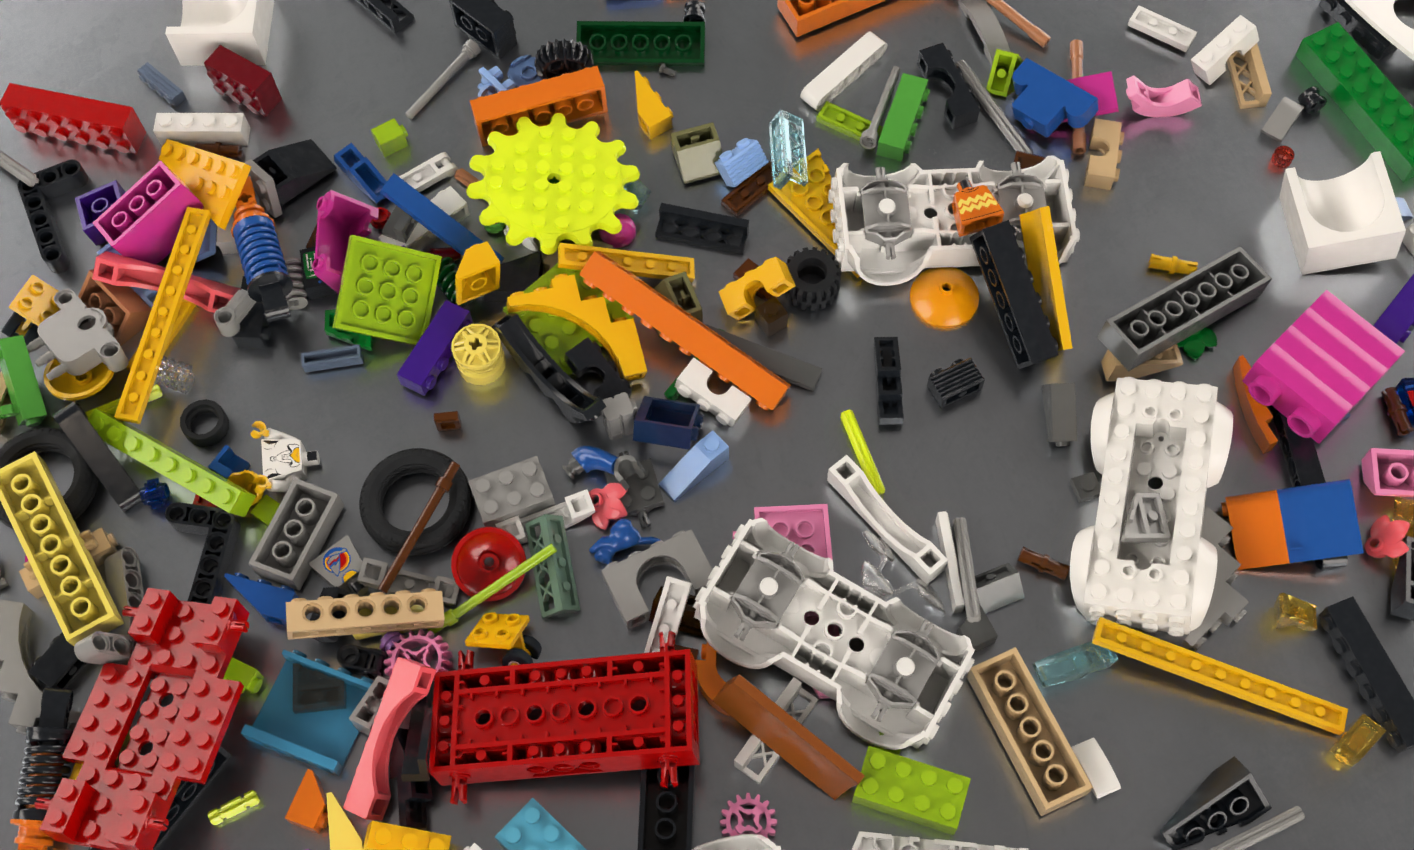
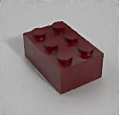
M219 45L204 62L208 71L207 75L214 84L213 88L219 94L229 96L235 103L239 105L242 103L255 114L260 113L267 117L282 100L271 72L222 45Z

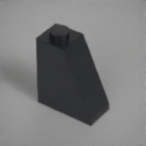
M535 252L500 264V289L483 295L484 300L487 302H507V297H510L512 293L524 291L543 275L542 253Z

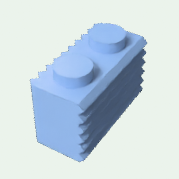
M744 138L736 143L737 147L735 149L725 151L719 156L720 159L715 162V165L726 186H738L769 163L757 140Z

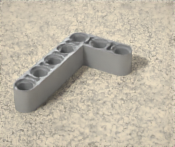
M131 547L120 549L108 556L104 561L107 589L124 624L113 629V633L96 631L78 641L74 646V652L82 662L99 665L106 663L127 665L137 642L128 634L134 617H124L122 615L124 606L139 607L144 597L139 557Z

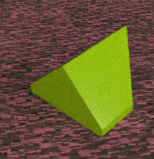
M996 49L986 87L989 93L1007 97L1015 91L1012 78L1013 73L1023 62L1019 54Z

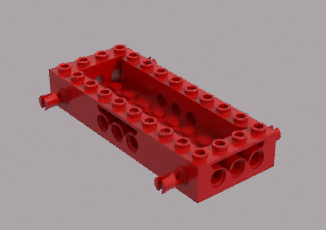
M669 631L667 643L663 632L659 633L660 652L473 669L475 652L467 650L465 656L460 650L458 652V670L435 673L429 773L441 786L452 785L450 803L458 805L459 799L463 804L467 803V784L617 771L661 768L660 786L668 787L670 775L673 787H677L678 766L700 765L697 663L690 649L675 650L676 634L672 631ZM645 700L646 706L640 711L633 710V704L636 701ZM587 704L594 706L591 714L581 715L583 706ZM534 709L542 710V714L538 719H529V715ZM482 714H490V720L486 724H478V719Z

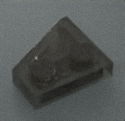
M293 663V712L295 714L346 709V683L343 680L326 676L322 672L313 671L302 667L301 664Z

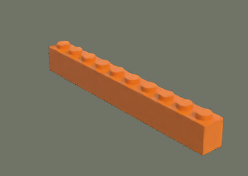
M594 251L579 275L585 278L583 282L593 289L597 287L602 290V295L611 302L615 300L623 305L621 309L629 315L633 316L636 314L641 318L640 322L649 329L656 328L661 332L659 334L660 337L670 343L673 340L680 345L678 349L688 356L694 355L699 359L698 361L709 369L712 368L717 371V376L726 383L731 381L747 396L751 395L757 400L756 404L766 411L768 409L774 410L791 387L788 382L601 251Z

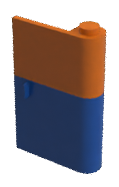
M1350 479L1225 497L1226 502H1221L1223 517H1229L1230 525L1233 527L1231 533L1235 557L1241 564L1238 570L1364 553Z

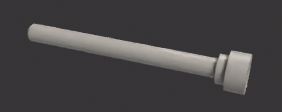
M471 39L466 41L462 46V53L406 112L407 118L413 119L468 59L478 56L481 48L476 42Z
M894 66L891 70L869 129H866L861 134L859 143L864 148L873 149L877 145L879 140L877 130L901 71L898 66Z

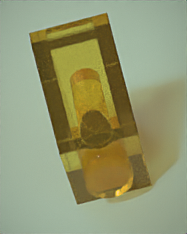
M1363 713L1345 728L1344 733L1338 737L1329 750L1334 753L1335 758L1339 762L1352 767L1367 754L1384 735L1386 730Z

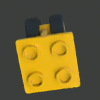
M31 275L9 305V308L14 313L2 328V333L9 337H12L14 333L23 335L26 346L38 338L37 330L40 323L59 311L54 301V296L59 291L35 275Z
M485 613L465 640L467 647L508 649L509 651H507L502 659V666L533 663L532 658L538 659L542 650L538 640L529 635H522L523 630L530 621L529 615H519L516 613Z

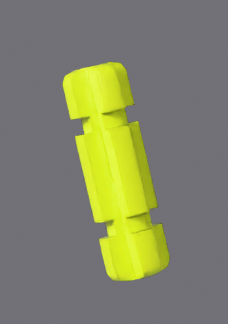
M250 790L244 793L243 797L238 796L220 805V809L216 807L207 813L211 824L217 825L223 822L224 818L229 819L247 810V806L251 808L259 804V796L255 790Z

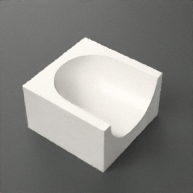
M182 0L181 26L166 27L165 34L181 66H205L204 62L219 45L256 65H266L274 0Z
M1381 151L1371 153L1369 158L1355 170L1328 180H1305L1297 176L1295 167L1285 169L1279 199L1301 275L1395 259L1397 257L1406 229Z

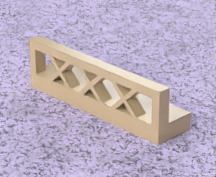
M1256 43L1244 55L1235 51L1227 59L1240 109L1266 107L1272 95L1258 43ZM1235 57H1238L1242 59L1245 64L1243 65V67H1241L1238 64L1234 63L1233 59ZM1241 74L1249 78L1250 82L1247 85L1239 80L1238 77ZM1248 92L1253 95L1255 100L1245 101L1244 93Z

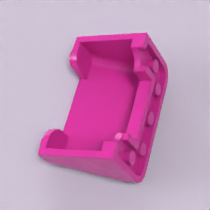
M330 190L318 199L316 205L318 217L315 259L312 269L320 280L339 294L350 235L364 238L372 232V229L368 228L372 219H378L379 209Z

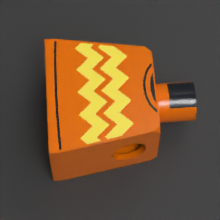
M962 180L957 184L959 191L954 194L952 209L959 237L979 232L984 228L1002 222L1004 211L987 186L972 187L970 180Z

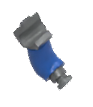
M594 446L576 448L571 452L573 457L568 460L569 464L561 466L572 480L575 478L574 475L576 473L580 474L584 470L586 473L597 469L613 474L625 490L630 488L626 482L629 476L638 474L640 478L647 477L643 465L633 456L623 455L617 457Z

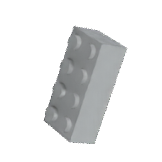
M294 478L248 563L253 571L260 576L300 591L311 570L309 563L318 557L344 507L340 496L332 491Z

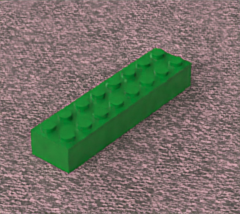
M1339 22L1304 38L1295 56L1377 152L1381 151L1382 158L1401 181L1405 182L1413 178L1414 108Z

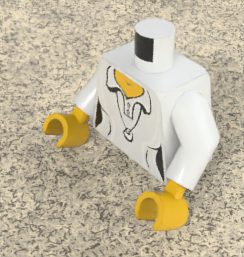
M255 421L252 424V427L260 430V432L253 430L250 433L252 438L258 439L261 436L265 438L261 440L263 475H257L253 480V483L261 484L255 487L256 493L261 494L265 489L271 492L286 493L294 478L302 481L307 479V466L320 464L318 451L306 452L301 440H298L296 437L272 428L266 429V425L262 421Z

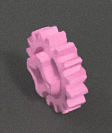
M746 793V799H742L738 794L736 795V803L729 800L727 802L729 810L722 809L721 814L726 817V819L720 820V826L726 827L721 831L722 836L758 834L768 838V835L775 836L776 831L771 828V826L777 825V820L771 819L775 815V809L768 810L769 801L766 800L761 803L759 794L755 799H751L750 793ZM744 806H753L754 808H753V809H744L743 807H744ZM763 815L766 818L765 830H763V827L759 824V821L762 819ZM732 816L738 821L734 830H732L730 824ZM752 818L754 827L750 825L744 827V819L749 821Z

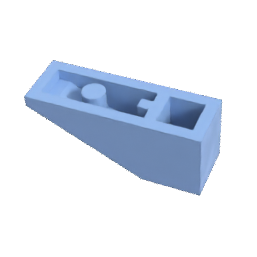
M712 430L687 452L663 478L659 486L676 502L729 459V446Z

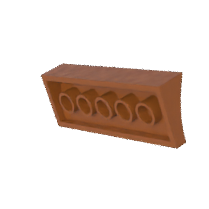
M740 674L728 680L714 698L713 702L832 799L836 800L848 789L858 785L865 775Z

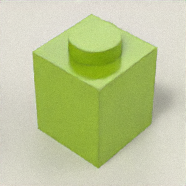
M395 118L371 129L374 141L384 157L408 146L406 141L408 133L403 124L399 125Z

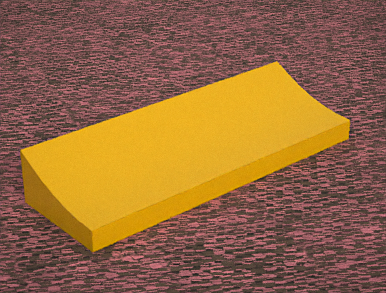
M1040 207L1019 215L1027 266L1033 275L1034 282L1032 284L1035 292H1038L1041 297L1043 314L1050 321L1049 330L1051 335L1058 343L1059 349L1057 351L1072 349L1050 207Z

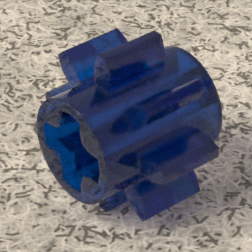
M159 478L146 480L147 483H144L145 487L140 488L142 503L148 506L151 505L152 510L163 508L166 501L170 500V490L167 483H159Z

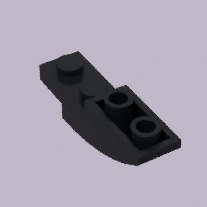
M399 728L393 741L389 759L390 779L397 780L399 826L424 830L427 829L426 802L433 800L430 779L429 781L402 782L401 772L408 729Z

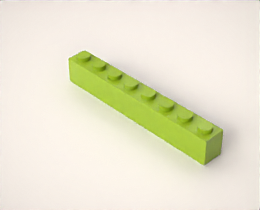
M98 409L93 410L89 422L104 442L226 512L242 517L246 516L256 495L127 422L117 420L114 415Z

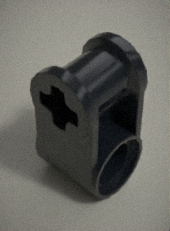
M346 644L339 648L336 657L340 666L351 673L376 679L378 675L383 677L381 671L384 660L388 659L389 656L387 652L379 649ZM348 655H356V658L353 662H344L345 658Z

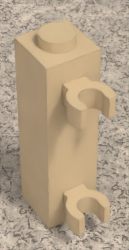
M102 527L93 532L88 529L79 534L84 540V545L89 550L97 567L104 564L108 556L117 552L115 547L119 544L113 533L107 534ZM30 562L23 563L25 568L20 570L19 573L28 592L36 599L43 597L45 594Z

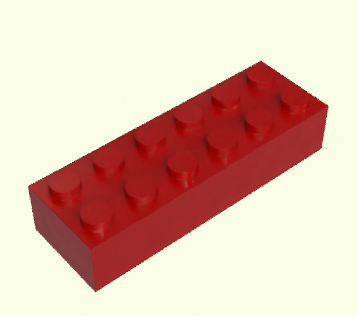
M9 83L0 101V106L5 115L9 118L14 128L22 133L30 132L42 137L50 136L62 141L70 140L82 145L90 144L102 149L110 148L122 153L130 152L135 154L138 153L147 133L133 107L13 83Z

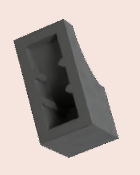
M980 603L981 620L973 623L968 622L964 606L965 622L958 627L956 635H965L970 638L972 648L975 649L974 653L995 644L998 637Z

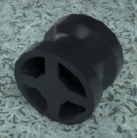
M692 0L685 4L684 22H704L705 5L702 2Z
M1317 86L1306 89L1298 97V101L1306 106L1305 110L1308 114L1316 113L1327 103V99L1320 95V89Z

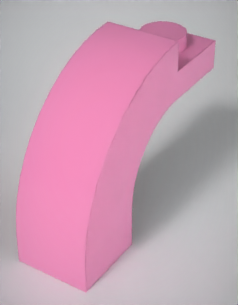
M1134 75L1126 79L1128 86L1126 93L1131 100L1132 109L1140 115L1171 117L1187 113L1202 106L1199 89L1189 79L1166 88L1148 87Z

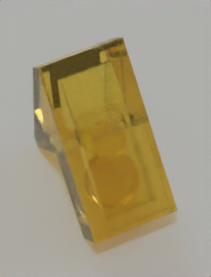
M1286 593L1278 595L1274 604L1276 629L1293 625L1306 631L1317 630L1316 605Z

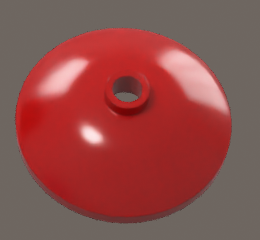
M497 527L477 528L467 533L456 545L451 560L452 574L458 587L465 594L473 597L526 561V555L521 543L510 532ZM491 557L494 563L487 565L485 564V559ZM525 574L485 601H497L511 595L520 586Z

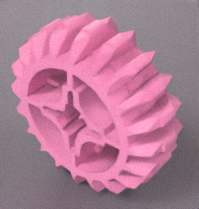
M422 629L418 631L416 636L410 630L408 638L400 634L401 642L399 644L393 642L394 650H387V655L390 658L384 660L385 666L388 667L384 670V673L390 677L398 657L413 659L419 663L423 662L424 665L431 667L432 655L437 652L438 663L435 668L436 672L449 671L447 669L453 667V662L449 660L453 655L451 651H447L449 648L447 642L442 643L443 639L440 635L434 638L432 631L425 635ZM422 647L418 651H411L413 648Z

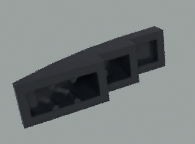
M874 337L879 425L903 424V393L898 337Z

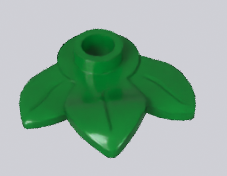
M1205 327L1177 343L1178 348L1183 347V351L1189 358L1197 360L1202 356L1205 346H1217V337L1213 330Z

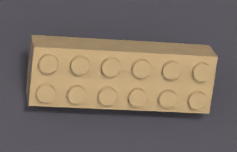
M1017 648L1010 649L971 667L966 677L1040 816H1044L1088 795L1093 786Z

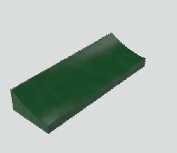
M577 21L576 42L581 41L582 45H587L588 50H591L594 65L661 66L662 63H665L666 66H705V22Z

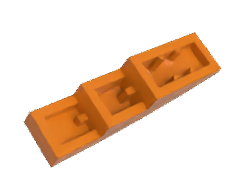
M1241 355L1233 366L1236 392L1250 432L1262 453L1265 454L1271 451L1278 442V439L1268 426L1273 415L1267 406L1253 399L1249 393L1248 386L1242 382L1252 367L1244 355Z

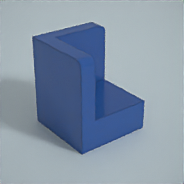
M225 445L208 468L228 479L234 472L248 470L250 464L237 456L231 447Z

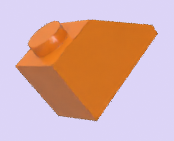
M307 769L285 819L293 825L320 834L322 828L325 829L328 825L327 799L319 777L313 770Z

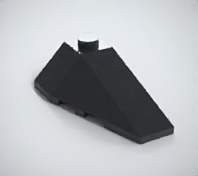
M1234 756L1215 769L1160 832L1172 850H1179L1203 841L1206 835L1215 832L1219 835L1225 833L1228 827L1236 824L1241 826L1250 824L1272 809L1251 772Z

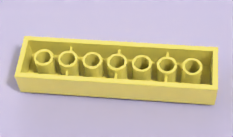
M34 451L1 468L0 501L67 642L75 646L78 641L96 631L110 632L123 625L124 622L89 550L84 545V540L79 535L80 532L46 462Z

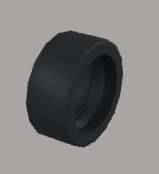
M207 399L198 400L183 410L180 417V427L183 434L192 444L200 447H210L219 443L226 436L229 430V419L223 408L215 401ZM210 412L217 415L218 422L211 431L205 434H195L192 431L191 425L199 415Z

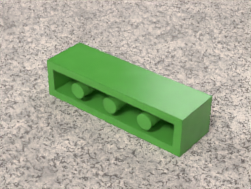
M906 73L902 74L878 141L876 155L902 162L904 154H909L912 141H909L910 137H915L918 128L916 120L921 119L924 106H922L923 101L927 102L930 89H927L928 79Z

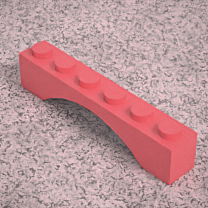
M105 251L96 257L92 279L115 286H129L158 291L166 267ZM191 275L183 299L202 307L206 311L215 313L217 309L225 307L241 288Z
M397 658L387 688L384 691L378 713L374 718L370 735L365 743L362 757L356 768L350 790L347 793L343 809L367 820H383L391 798L389 759L394 738L408 712L428 695L437 671L436 669L414 660Z

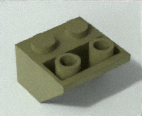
M713 122L670 133L671 149L684 184L720 175L715 162L720 159L719 156L723 152Z
M686 271L663 279L654 288L703 323L702 307Z

